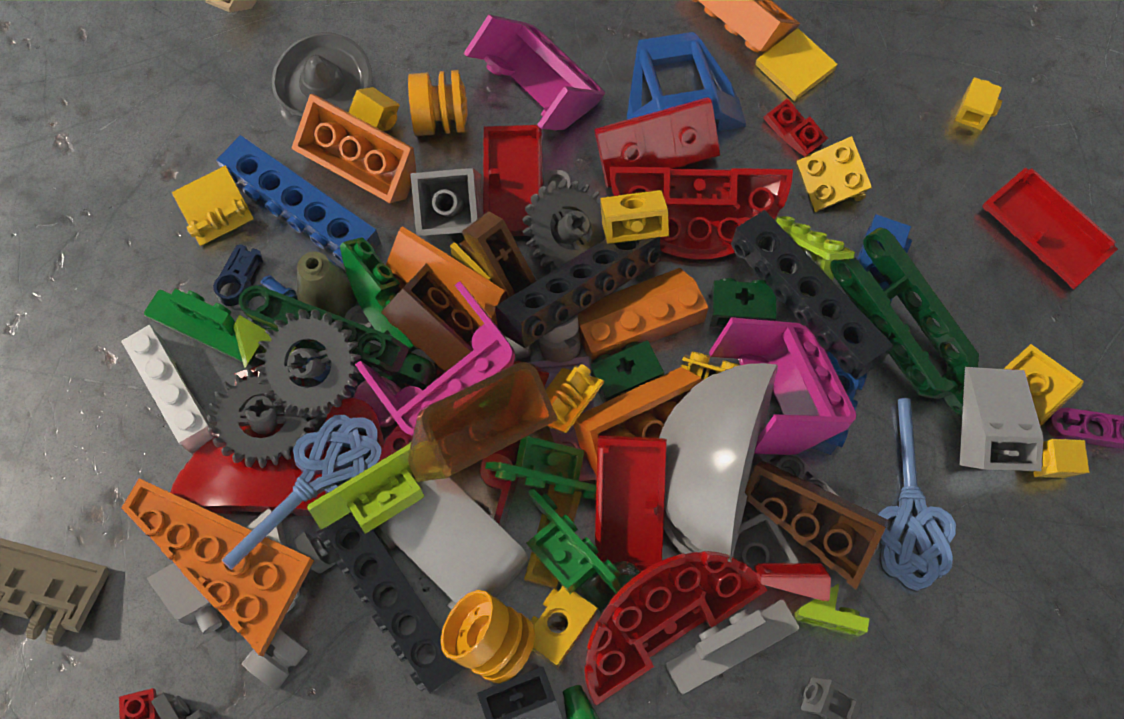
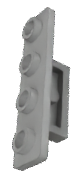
M779 600L765 609L757 610L752 614H749L747 609L729 618L732 625L721 631L717 625L699 635L702 641L694 648L667 662L666 668L680 694L693 690L798 631L799 625L785 601Z

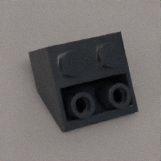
M544 667L477 693L486 719H563Z

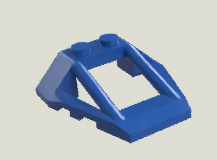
M694 32L638 40L627 120L708 97L712 100L717 132L746 126L740 99L731 82L703 41ZM694 60L705 89L664 96L654 66ZM644 71L653 100L641 107Z

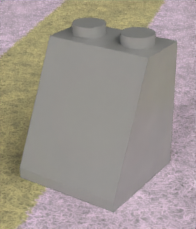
M474 168L411 173L417 236L462 233L465 228L483 216L482 174Z

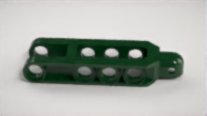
M877 228L864 238L863 245L870 259L889 285L882 289L870 271L866 272L855 257L854 259L832 260L830 264L831 272L849 299L893 344L889 355L917 394L935 399L944 398L952 411L962 416L965 367L978 368L979 353L895 236L885 228ZM877 240H878L879 242H881V244L883 245L884 249L881 248V246L878 244ZM915 293H917L920 296L922 301H920L916 297ZM896 295L946 363V373L941 376L929 360L928 357L930 355L928 352L921 349L909 332L910 327L908 324L904 325L891 307L890 303L892 302L890 300ZM933 318L939 323L940 327L934 322ZM952 345H954L958 349L959 353L952 347Z
M258 285L246 288L239 298V306L244 314L252 319L253 323L265 330L273 329L279 331L274 322L275 320H283L288 324L286 313H293L299 320L298 311L300 309L306 310L309 317L311 316V311L316 309L320 312L321 319L325 313H330ZM257 296L265 298L264 305H261L256 310L249 308V302L252 298ZM330 313L332 315V324L336 320H342L343 327L341 330L352 331L348 342H358V346L352 353L361 355V359L354 362V366L359 361H362L370 368L372 366L381 370L378 372L380 376L386 377L397 385L405 383L424 390L433 383L437 369L431 361L411 353L409 347L393 336ZM261 323H262L263 325H266V326L270 327V328H264V327H262V326H261ZM313 339L303 340L294 346L296 347L295 350L310 348L317 349L320 352L323 351L316 348L317 344L326 350L323 344ZM370 341H378L379 343H381V346L373 344Z

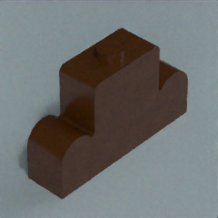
M487 212L462 231L465 240L459 243L462 250L491 278V282L505 290L506 299L537 281L502 218Z

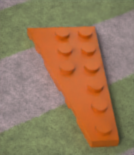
M139 478L121 508L159 546L161 551L174 562L183 575L211 605L218 609L230 622V625L248 641L256 653L263 657L314 560L265 537L231 570L222 562V559L252 530Z

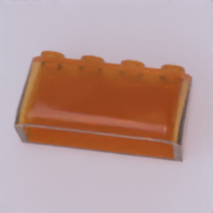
M527 362L510 365L422 408L417 415L408 455V462L416 481L446 479L558 420L536 368Z

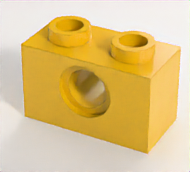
M662 190L600 198L602 225L607 244L669 236L668 208Z
M563 586L560 590L554 588L543 603L547 608L540 618L534 615L530 620L535 631L532 650L555 668L560 666L593 620L598 609L575 591L569 594ZM555 616L564 617L568 622L567 628L561 633L552 632L548 627L551 618Z

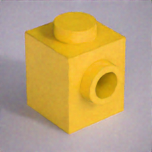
M974 77L964 94L954 121L982 131L990 117H995L1001 107L1002 100L998 99L1002 87L992 84L987 80Z
M374 87L358 89L348 113L381 131H388L397 121V111L400 104Z
M1051 439L1043 441L1042 471H1033L1034 477L1067 478L1090 473L1085 440Z

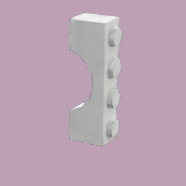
M151 325L121 341L178 443L188 452L193 453L215 437L211 436L208 432V428L213 427V425L207 421L205 411L182 379L175 365L176 361L164 340Z

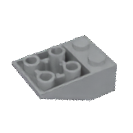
M965 367L960 465L984 470L1042 471L1043 435L1025 371Z

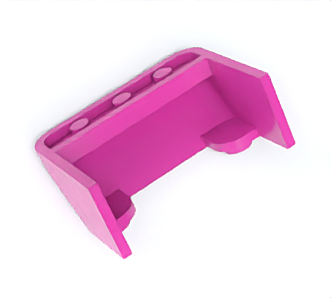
M488 15L464 52L467 57L483 59L487 63V69L497 76H501V74L509 75L544 108L541 112L543 117L537 124L541 129L565 130L596 106L605 95L604 90L543 32L526 22Z
M460 281L455 284L456 288L485 324L478 328L472 337V347L474 350L424 390L415 386H409L394 395L378 372L362 361L355 364L400 428L413 437L427 435L505 373L514 363L515 353L512 346L479 302Z
M730 318L709 351L711 357L738 359L740 365L758 363L778 365L773 392L784 415L774 414L759 434L754 454L797 455L847 430L856 419V411L824 348L818 344L813 333L800 323Z

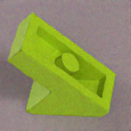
M239 315L234 324V331L243 365L246 368L258 348L263 353L267 352V349L261 346L259 341L271 342L272 339L265 332V329Z
M839 584L830 588L829 601L813 599L793 614L796 621L855 636L867 633L869 618L861 617L858 610L847 607H839V611L835 610Z

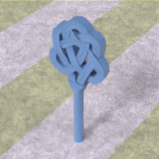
M901 398L898 399L904 487L901 489L900 497L898 498L899 506H888L877 514L885 519H893L889 531L886 526L879 541L883 545L880 558L883 569L890 576L899 578L906 587L918 591L929 587L937 578L945 576L952 569L953 556L949 544L956 534V523L951 514L941 507L926 506V497L917 484L911 399ZM912 509L915 514V517L910 513ZM905 528L906 530L900 543L898 540L901 536L903 529ZM914 544L916 545L920 555H916L912 552ZM917 571L923 576L919 578L915 576L913 572Z
M334 415L323 424L319 432L306 433L298 439L293 453L296 466L303 473L297 478L295 486H293V492L222 559V562L232 570L302 501L306 502L316 498L323 491L327 494L339 485L377 464L382 451L377 441V428L373 421L366 418L351 419L346 415ZM358 432H364L367 436L359 435ZM326 446H329L325 459L322 460ZM312 447L309 458L305 457L306 451ZM343 447L351 448L350 451L340 455ZM322 474V477L315 479L316 475Z

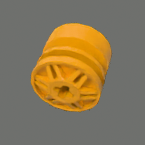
M451 70L452 84H447L445 72L440 71L438 85L435 86L432 85L428 72L408 75L410 113L416 137L435 135L436 121H442L446 134H451L450 120L456 121L458 133L465 132L468 107L466 89L461 80L459 70Z
M476 590L460 599L449 613L442 630L441 647L447 658L463 667L472 669L474 673L483 676L484 679L499 684L510 680L525 665L534 645L535 631L533 623L527 616L518 613L512 607L506 606L501 600L490 593Z

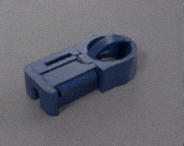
M239 244L235 246L213 285L214 292L220 303L225 306L239 304L240 294L251 286L250 280L259 263L263 262L259 250L252 248L250 252L244 245ZM234 283L229 296L220 294L221 289L225 285Z

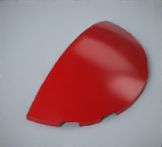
M610 167V181L614 196L662 190L668 208L669 236L660 237L661 251L676 257L696 260L714 259L735 253L731 242L736 227L763 210L775 219L780 209L785 206L793 176V169L731 168V170L670 169V167Z
M278 424L275 430L268 434H258L250 426H240V428L251 437L266 438L279 432L284 424ZM305 431L306 433H314V431ZM213 437L193 454L192 458L179 472L170 493L213 513L232 514V511L265 512L268 508L273 511L293 492V486H295L297 478L303 472L296 466L293 450H290L291 459L287 460L280 456L278 465H274L271 460H267L266 466L261 468L258 460H256L251 467H247L245 458L239 463H234L232 459L233 454L223 456L221 452L223 447H216L213 443V439L218 437ZM326 446L322 460L325 459L329 446ZM312 447L306 451L305 457L309 458ZM322 474L316 475L315 479L322 477ZM325 491L318 494L316 498L306 502L302 501L291 513H294L296 516H312L307 506L325 495Z
M702 551L669 557L655 563L632 578L610 600L596 622L587 645L585 679L588 692L594 704L597 706L652 669L654 665L650 657L704 621L712 628L768 591L765 585L760 584L756 572L746 563L740 562L735 558L728 562L727 560L730 558L728 554Z

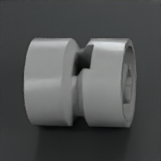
M578 314L539 339L542 357L551 362H566L578 356L581 351Z
M279 627L265 655L262 657L253 649L242 662V665L264 684L277 691L289 676L288 667L296 666L308 650Z

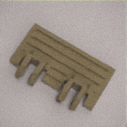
M0 538V619L3 613L29 619L37 605L38 607L26 628V638L37 639L42 630H44L51 615L54 614L55 617L46 633L45 641L47 644L57 645L66 630L77 633L80 631L110 571L107 566Z

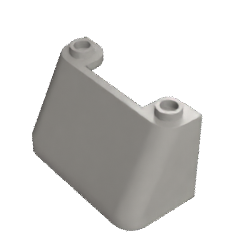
M431 462L415 479L425 497L380 524L378 528L382 532L378 537L391 550L395 546L402 550L449 597L451 602L447 606L451 610L466 594L476 590L486 591L497 597L528 565L527 553L436 464Z

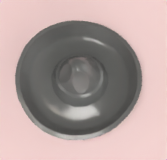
M332 32L314 33L294 42L280 56L272 74V90L281 106L299 118L303 116L310 94H315L349 112L356 90L371 87L372 68L363 49L350 38Z

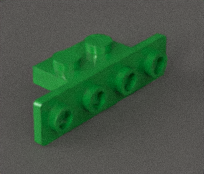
M175 288L172 294L161 289L157 291L144 311V315L147 318L243 363L234 331L235 321L231 317L232 312L227 307L219 303H215L212 306L204 302L205 299L191 290L184 293ZM259 348L255 352L254 356L252 357L248 365H250L253 362L255 355L258 354L260 350Z
M521 436L516 466L501 462H486L485 469L496 471V478L515 481L516 476L526 478L525 484L529 486L545 488V484L548 483L555 485V492L573 495L574 490L583 492L582 498L596 501V485L579 481L585 450L530 436Z
M534 488L530 489L528 494L550 523L526 542L529 549L569 594L575 591L595 572L617 594L622 587L618 581L621 574L609 560L603 563L596 556L599 551L589 538L585 537L581 540L575 533L578 530L576 525L566 514L560 517L555 512L558 507L546 493L540 496Z

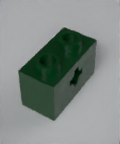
M732 278L714 280L710 295V327H725L730 318L776 321V296L773 290L764 280H754L751 282H737V280Z
M648 340L640 344L637 341L629 343L622 348L621 352L612 356L610 354L601 355L590 365L591 376L605 381L598 390L603 403L652 381L665 373Z

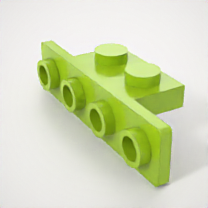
M777 216L775 221L832 281L834 279L830 268L832 260L854 259L855 252L844 247V242L830 240L827 238V234L810 230L811 226L796 223L793 217Z
M425 435L416 439L310 503L307 508L319 528L324 529L351 512L366 534L424 498L425 496L412 477V474L437 460L438 456L430 438Z

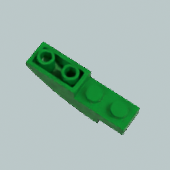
M363 237L343 242L340 245L348 280L361 309L371 325L377 331L387 335L391 334L409 347L411 352L417 350L418 348L413 345L412 341L398 328L391 325L388 319L381 313L396 296L394 291L400 285L392 270L383 263L374 252L371 244Z

